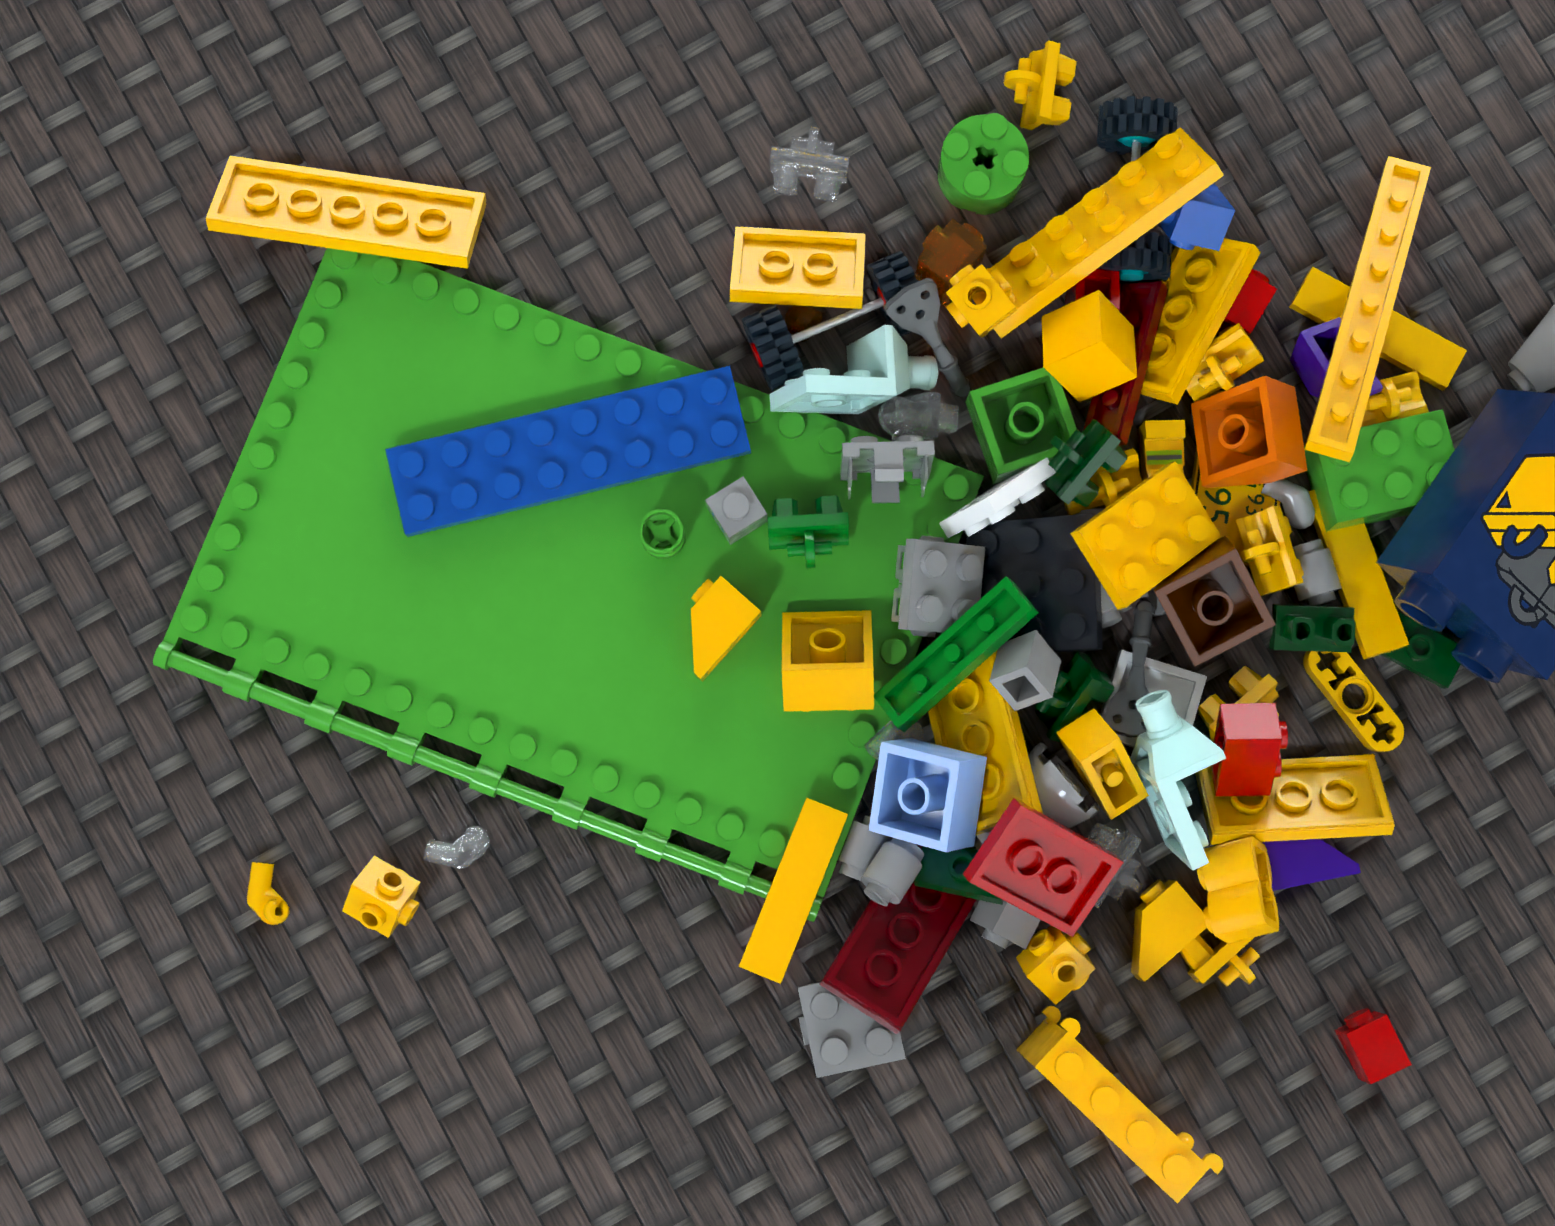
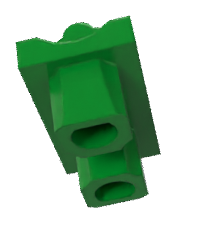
M836 495L821 496L815 499L816 514L798 515L797 500L792 498L776 499L773 505L772 517H767L769 550L787 549L788 557L805 556L806 569L815 568V555L832 554V546L849 545L848 512H843L839 497Z

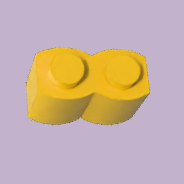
M1250 836L1204 848L1209 863L1198 868L1197 875L1203 889L1208 891V906L1204 907L1203 910L1204 921L1208 930L1215 937L1226 943L1278 932V908L1272 890V872L1265 844Z

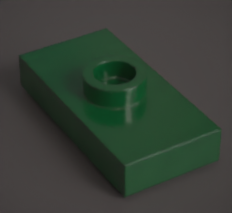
M1398 612L1409 645L1381 655L1443 689L1449 688L1461 665L1452 656V651L1458 643Z
M922 846L924 857L921 860L922 869L913 881L915 886L1003 905L1004 900L970 883L963 875L978 850L964 848L943 852Z

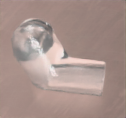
M890 720L864 746L868 753L879 761L881 742L905 738L923 741L924 729L919 722H916L906 732L897 729Z
M471 826L453 844L429 839L425 849L424 861L459 869L467 868L486 853L490 842L489 837L482 827Z

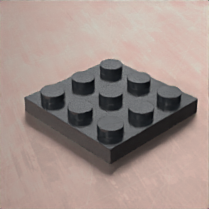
M1096 514L998 521L994 524L990 523L969 537L966 534L967 545L985 547L981 598L1007 576L1014 581L1039 612L1009 640L1037 630L1054 652L1103 650L1101 582L1070 534Z

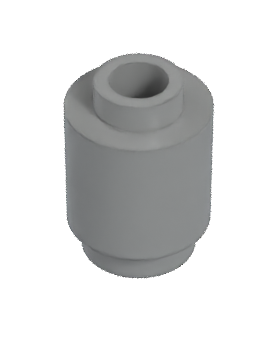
M1321 539L1293 547L1295 556L1300 560L1304 572L1302 576L1304 583L1294 586L1298 601L1308 600L1309 605L1318 606L1336 600L1334 591L1342 589L1330 549H1324Z
M866 815L863 823L853 821L839 857V861L842 862L839 873L861 881V877L883 843L890 842L893 838L869 831L870 817Z
M892 838L890 842H884L861 877L862 883L866 886L864 893L874 902L883 906H887L889 902L899 904L922 869L923 851L916 844L897 838Z

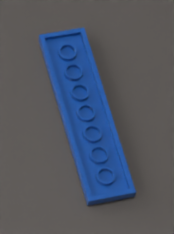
M730 366L385 449L403 529L407 537L751 454Z

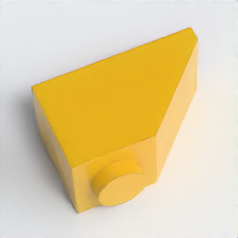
M722 576L714 583L707 579L691 597L696 603L691 608L694 674L702 682L762 616L761 611Z
M1159 879L1151 884L1139 896L1143 903L1135 909L1131 973L1136 979L1143 982L1148 980L1207 928L1203 911L1181 885L1174 880H1168L1166 883H1163Z

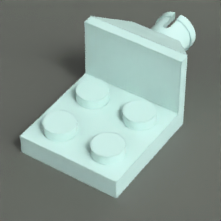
M883 325L846 346L848 372H845L844 376L830 375V370L825 368L803 371V376L798 379L785 381V386L770 394V411L860 414L910 388L921 390L933 389L938 379V364L934 356H908L907 344L893 325Z
M1159 690L1141 697L1135 703L1144 721L1146 732L1138 735L1130 760L1149 795L1146 797V800L1165 845L1191 870H1195L1209 863L1203 849L1209 845V842L1200 823L1197 820L1192 822L1187 807L1192 805V800L1181 779L1226 759V756L1220 747L1180 716L1178 717L1168 690Z

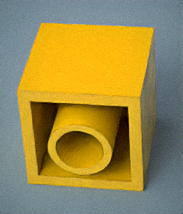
M1100 290L1042 316L1043 367L1078 402H1082L1137 378L1134 326Z

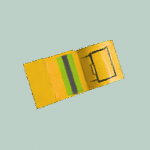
M1185 420L1144 421L1138 428L1142 481L1166 464L1176 461L1184 474Z

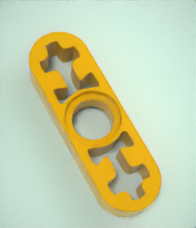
M1306 651L1303 659L1306 673L1363 746L1373 752H1386L1397 748L1404 737V726L1347 652H1331L1335 656L1331 665L1337 674H1342L1346 670L1350 674V677L1338 681L1332 688L1329 681L1337 678L1328 668L1324 670L1318 669L1316 664L1321 660L1318 655L1319 651ZM1348 684L1358 685L1364 691L1365 701L1359 709L1347 707L1342 700L1343 689ZM1375 705L1378 712L1372 713L1370 716L1379 725L1385 723L1389 725L1390 729L1386 733L1389 741L1386 742L1384 739L1375 741L1372 737L1376 732L1375 726L1369 719L1362 720L1359 723L1357 717L1368 713Z

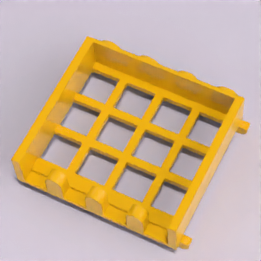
M1050 1005L1041 1011L1046 1018L1017 1048V1051L1140 1167L1167 1195L1178 1204L1210 1168L1217 1175L1223 1168V1160L1215 1153H1208L1202 1159L1191 1150L1194 1146V1139L1190 1134L1180 1132L1175 1135L1075 1039L1081 1029L1076 1019L1068 1017L1062 1020L1060 1023L1064 1028L1062 1029L1057 1025L1061 1018L1058 1008Z

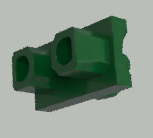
M1095 419L1090 422L1082 433L1076 429L1066 443L1055 435L1050 443L1059 451L1048 465L1056 473L1043 481V483L1068 505L1071 501H1074L1082 506H1089L1099 491V487L1090 478L1100 466L1112 474L1118 471L1127 460V455L1119 446L1121 440Z
M1272 604V616L1276 625L1273 626L1269 649L1351 652L1355 641L1356 627L1353 607Z
M1077 651L1065 670L1058 672L1053 697L1035 704L1037 716L1047 726L1048 738L1061 742L1056 732L1087 713L1088 709L1086 706L1090 700L1099 703L1106 702L1114 692V686L1107 674L1095 668L1089 655Z

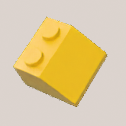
M871 610L782 612V689L784 711L809 712L874 709Z

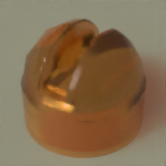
M794 305L785 314V323L792 335L820 324L822 320V312L813 306Z

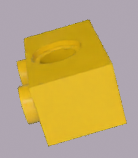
M1094 708L1056 732L1085 788L1111 820L1149 796L1120 738Z

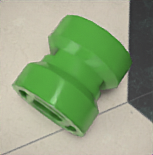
M656 509L643 517L639 525V537L644 549L651 556L658 559H668L677 555L682 550L685 543V531L681 520L675 513L667 509Z

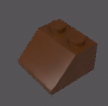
M1226 536L1216 540L1153 589L1194 667L1276 625L1238 551Z

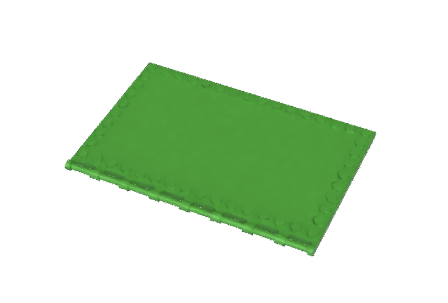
M327 248L164 640L159 644L154 654L153 665L165 670L172 667L223 687L222 691L236 698L247 702L254 699L305 719L304 724L329 734L336 731L387 751L388 757L413 766L416 762L469 783L470 789L495 798L498 794L552 815V821L577 830L580 826L636 848L635 853L657 862L665 859L716 879L719 881V886L742 895L744 891L766 899L772 882L751 874L755 862L778 869L807 797L848 814L807 917V920L814 922L878 756L881 742L884 740L891 720L875 698L873 710L784 711L782 689V612L871 610L874 694L878 692L915 658L923 637L913 636L910 630L898 629L899 622L891 621L894 589L898 588L899 584H902L895 577L898 545L906 546V539H919L922 535L944 538V542L958 544L963 531L948 538L939 523L976 498L984 476L934 457L930 476L925 486L924 497H921V479H912V472H904V482H899L900 503H872L871 474L857 473V480H852L851 497L848 499V482L841 481L840 477L842 443H851V439L858 436H873L878 439V442L893 441L819 413L771 412L769 394L734 381L751 454L407 537L404 533L385 449L706 372V370L418 261ZM743 476L767 512L768 517H772L773 505L776 499L792 498L797 500L798 515L816 514L815 499L821 496L836 495L839 497L843 512H848L849 545L832 546V554L815 555V568L806 569L805 556L788 557L787 549L769 550L768 522L730 545L708 511L705 500ZM656 509H667L675 513L681 520L685 531V543L682 550L677 555L668 559H658L651 556L644 549L639 537V525L643 517ZM904 552L902 553L901 569H903ZM722 576L761 611L762 616L702 682L694 674L691 608L696 603L691 597L707 579L714 583ZM898 598L897 615H899L900 598ZM183 639L236 659L232 669L228 671L180 652L179 649ZM264 670L316 690L315 699L311 703L260 683ZM345 702L399 722L397 731L393 735L341 715ZM430 734L481 754L479 764L475 767L422 746L426 735ZM508 766L563 786L564 790L560 799L504 778ZM592 797L646 818L647 822L643 831L586 810L590 798ZM673 829L730 851L726 864L670 843L669 839Z

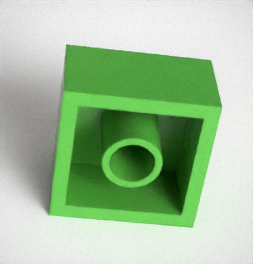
M1044 367L972 390L966 399V405L993 484L1008 479L1046 457L1050 462L1059 451L1050 443L1051 439L1056 435L1066 443L1077 429L1062 385Z

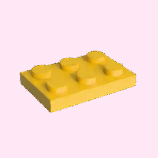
M735 227L730 302L862 309L865 234Z
M1176 461L1160 468L1070 533L1117 610L1127 608L1222 537Z

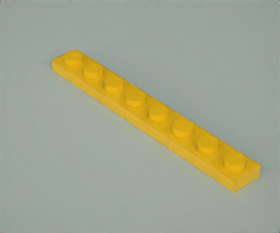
M1388 156L1304 450L1349 463L1352 459L1431 169L1429 166Z

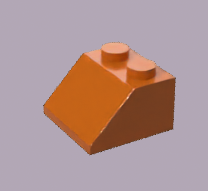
M1262 376L1191 404L1202 487L1215 488L1266 484L1308 471L1294 386L1268 376Z

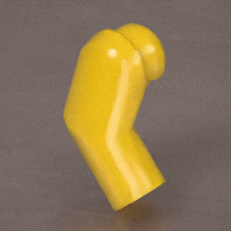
M252 862L247 903L263 922L270 925H278L288 918L289 906L271 887L274 864Z

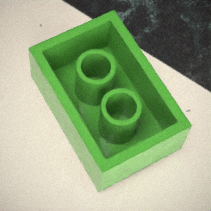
M1443 409L1361 427L1350 463L1305 450L1308 470L1306 472L1311 490H1315L1326 532L1410 515L1454 452Z

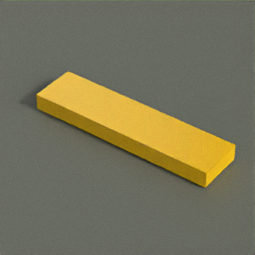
M1312 267L1308 271L1289 308L1318 324L1339 317L1342 318L1350 286ZM1392 310L1380 357L1408 373L1417 371L1419 379L1443 391L1448 387L1467 350Z
M1315 490L1308 491L1315 509L1313 523L1319 539L1322 540L1324 549H1330L1342 589L1338 590L1344 607L1354 608V620L1356 622L1355 638L1363 660L1408 646L1407 636L1381 566L1376 563L1378 558L1365 523L1326 532Z
M806 797L739 964L740 968L781 984L846 822L847 813Z

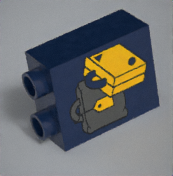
M1497 389L1376 562L1403 586V589L1394 600L1396 606L1408 617L1431 630L1440 632L1445 626L1448 627L1460 638V641L1452 651V656L1470 672L1493 683H1499L1507 670L1548 680L1555 670V393Z

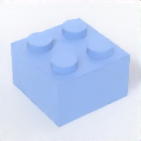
M912 738L881 742L869 831L943 852H951L974 846L987 757Z

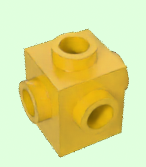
M969 264L949 280L953 287L946 292L952 300L946 306L947 310L961 328L970 323L981 338L1017 311L1006 295L1013 288L996 267L988 272L983 264L976 269ZM976 292H986V299L983 303L979 305L972 304V297Z
M374 855L352 883L342 912L360 921L365 927L389 938L399 923L407 926L416 913L420 903L414 900L421 882L409 876L405 871L395 868Z
M1051 925L1047 929L1037 932L1031 938L1028 947L1016 957L1026 977L1055 1005L1071 991L1081 988L1088 980L1089 975L1096 969L1086 954L1091 950V947L1078 932L1072 937Z

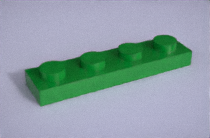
M1007 576L1004 577L876 692L874 698L896 728L906 732L1039 612L1014 581Z

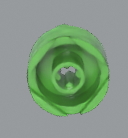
M999 113L975 115L962 120L951 129L943 142L938 165V182L942 193L953 206L961 210L963 208L976 212L975 214L987 215L1004 209L1015 199L1029 165L1027 143L1017 127ZM976 161L988 163L990 169L987 170L983 164L976 166L975 163Z

